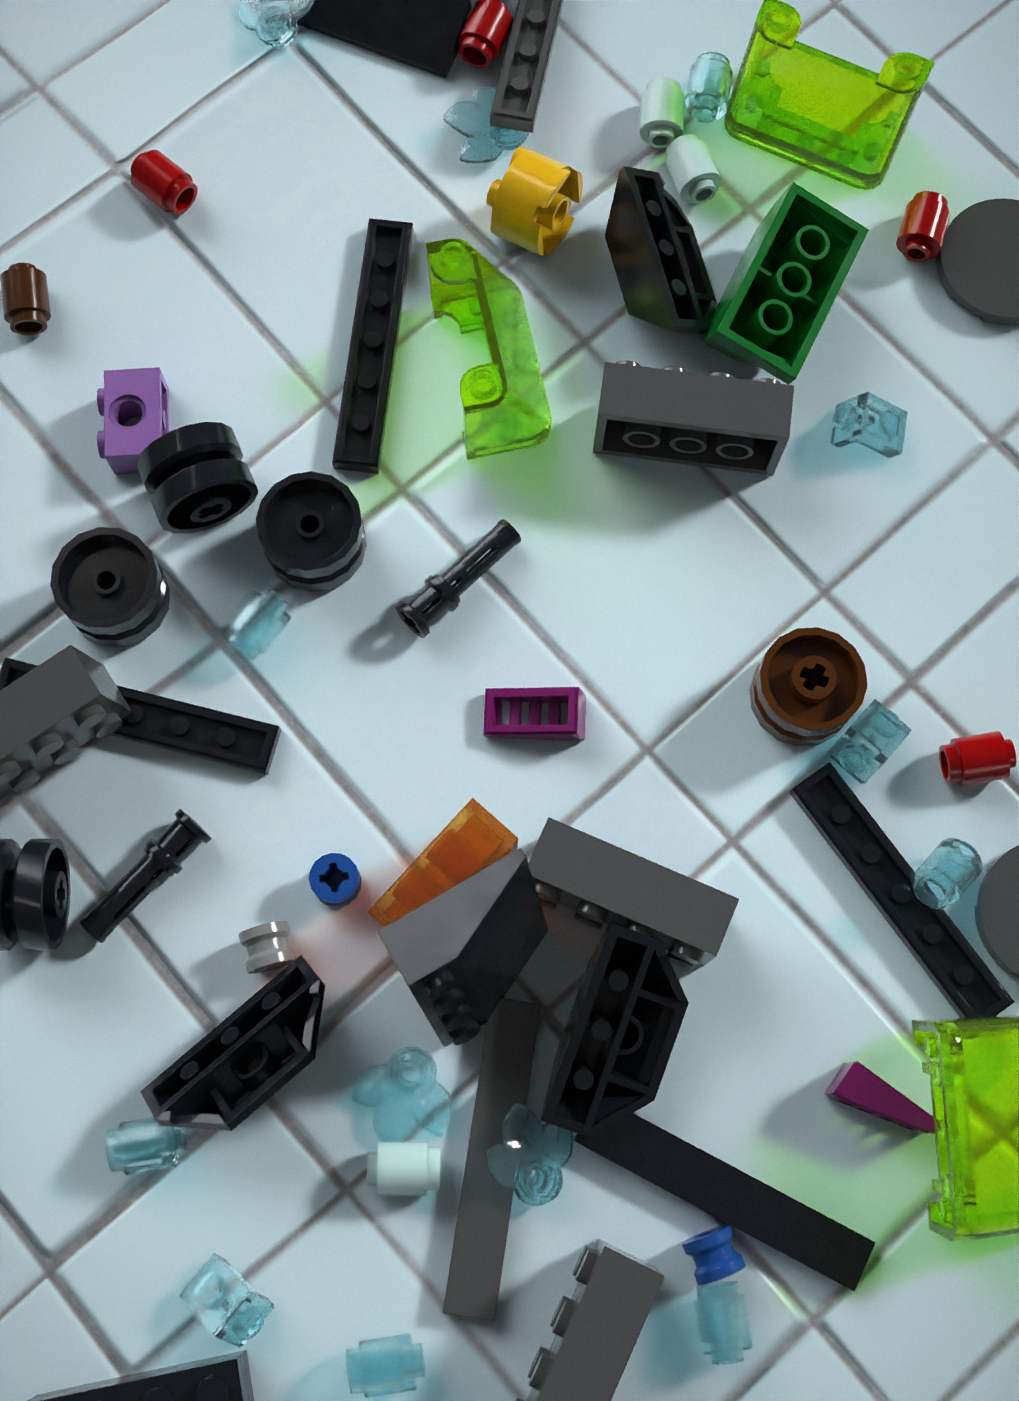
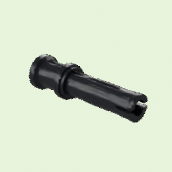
M504 519L500 520L491 531L473 547L468 549L441 576L438 574L430 575L424 581L425 587L407 603L400 602L395 607L400 618L416 635L425 638L430 633L429 627L447 610L453 612L458 608V603H460L459 596L509 550L521 542L519 533L509 522Z
M182 809L175 813L176 820L157 840L150 839L145 844L144 852L146 854L79 921L81 926L98 942L103 943L114 929L168 874L170 876H173L175 873L178 874L183 869L181 863L201 842L207 844L212 839Z

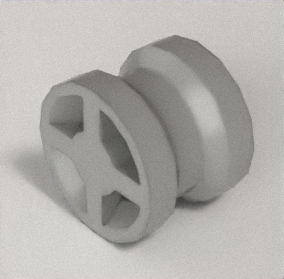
M287 921L262 924L246 929L238 934L240 944L245 946L248 951L249 958L245 963L248 974L263 973L288 966L296 959L295 951L288 947L286 940L290 932Z

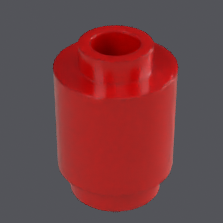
M498 0L477 1L459 36V55L467 64L475 68H487L490 63L497 60L511 31L513 17L502 2Z
M158 150L141 153L134 159L130 169L131 185L165 212H173L176 215H180L191 207L196 199L198 189L193 183L190 174Z
M922 191L917 193L913 200L906 205L896 246L908 260L924 262L939 255L950 217L948 201L943 195L933 191Z
M999 731L954 738L950 740V744L941 745L939 748L941 771L948 784L957 782L959 786L1007 779L1010 775V768H1015L1017 763L1013 742L1010 739L1004 740L1003 735Z

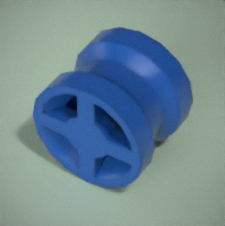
M329 853L321 856L314 862L309 874L312 891L322 903L330 907L349 905L357 898L361 891L362 879L357 866L349 857L340 853Z
M729 1224L709 1229L682 1242L685 1254L693 1257L696 1270L694 1277L698 1285L721 1280L746 1267L742 1255L735 1252L732 1246L733 1232Z

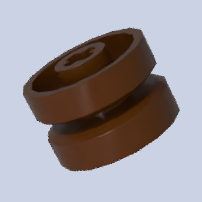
M819 627L795 629L779 637L774 642L755 670L749 689L751 709L760 726L775 739L794 746L818 745L834 737L862 705L868 686L865 664L856 648L839 634ZM803 685L808 686L811 690H808Z

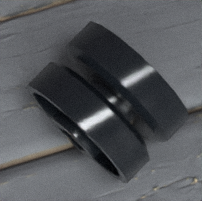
M201 422L186 425L162 435L151 442L139 454L136 466L149 494L153 495L151 503L163 530L172 533H193L210 529L241 514L255 501L258 489L247 463L241 461L243 454L232 427L221 422Z
M313 471L291 474L275 483L262 498L256 516L258 538L264 549L267 561L278 578L295 589L309 592L331 590L351 579L363 562L367 543L359 503L347 485L332 475Z
M98 527L78 534L62 547L52 565L50 586L56 604L86 639L104 647H126L144 641L160 627L169 610L170 588L164 571L157 563L152 551L138 536L123 529Z
M0 839V951H10L18 940L23 948L29 951H55L61 945L69 917L71 888L67 852L63 842L60 840L30 839L21 849L19 844L12 839Z

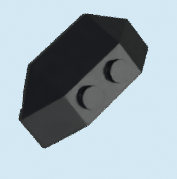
M624 166L618 174L605 239L628 314L668 331L704 334L709 329V322L713 317L717 301L693 227L677 201L663 188L665 182L659 172Z
M613 922L609 923L588 962L556 1052L541 1121L591 1138L603 1131V1128L624 1119L655 1100L689 1004L660 939Z
M302 955L296 958L140 1091L154 1119L161 1126L232 1131L315 1059L325 984Z

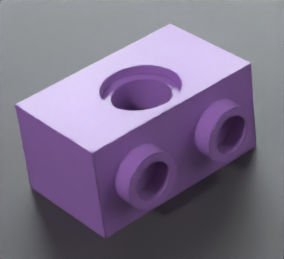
M160 367L105 370L104 388H98L97 390L98 411L100 416H104V431H98L97 433L99 456L101 459L107 460L115 475L139 473L136 466L139 454L151 442L169 432L168 385ZM142 417L137 424L129 427L124 426L128 419Z

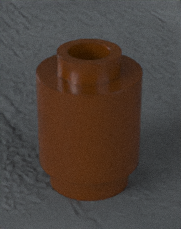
M15 263L0 275L4 319L10 323V330L14 333L21 335L42 333L47 329V321L51 318L47 276L33 264Z

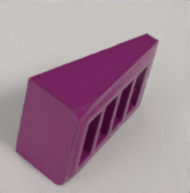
M579 687L485 688L483 735L496 738L584 740L586 695ZM502 701H510L509 725H501ZM522 702H529L528 725H521ZM542 703H549L548 725H541ZM561 703L568 704V724L561 725Z
M858 1061L844 1063L824 1095L829 1096L832 1100L917 1133L936 1134L941 1127L940 1121Z

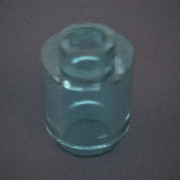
M705 52L697 57L696 62L690 68L684 108L690 116L699 122H713L722 118L727 112L733 71L730 67V61L726 56L717 52Z
M266 588L263 593L252 590L227 623L226 628L228 631L224 635L223 640L237 652L254 661L259 653L265 654L291 619V616L285 611L289 603L269 588Z
M956 838L942 840L915 872V880L913 882L915 895L922 903L933 909H943L946 906L954 905L981 874L983 869L982 860L975 848L969 843Z
M154 1117L121 1122L117 1129L108 1130L106 1134V1154L112 1172L123 1171L125 1175L176 1167L179 1155L186 1154L187 1145L184 1127L161 1126Z
M719 1281L705 1285H696L698 1299L693 1300L700 1354L711 1355L712 1364L716 1365L744 1361L743 1351L752 1349L753 1343L745 1294L739 1293L738 1281Z
M410 1333L359 1341V1347L346 1350L347 1374L351 1394L364 1393L365 1398L413 1391L417 1390L416 1378L426 1377L422 1343L412 1344Z

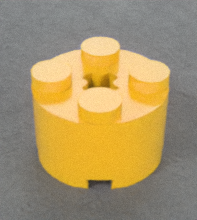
M521 146L518 147L511 157L509 168L502 180L496 179L491 184L487 193L486 203L488 206L493 207L490 226L491 233L541 256H544V253L550 255L555 252L565 239L574 221V217L568 215L571 202L580 203L583 190L581 172Z

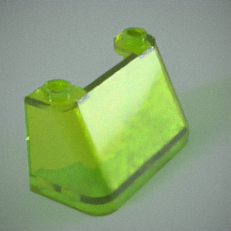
M764 0L757 14L727 105L724 118L726 131L730 136L741 142L862 190L874 189L886 177L935 62L913 53H895L886 60L878 74L796 41L801 27V18L797 10L779 0Z
M444 239L426 243L430 301L434 318H442L443 315L451 317L458 323L461 334L483 330L490 363L470 368L460 381V398L464 420L462 441L466 459L525 449L541 444L548 438L551 431V412L519 287L464 240Z
M1019 1015L912 1020L914 1046H924L927 1058L931 1059V1062H922V1072L930 1074L938 1179H932V1189L942 1194L938 1202H927L929 1229L950 1241L977 1240L1019 1233Z

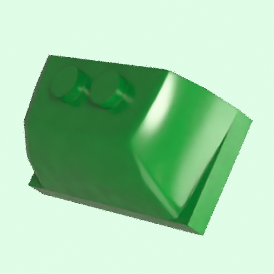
M792 182L772 206L753 234L714 311L713 317L709 322V329L701 336L702 341L731 358L765 370L788 385L797 378L869 229Z

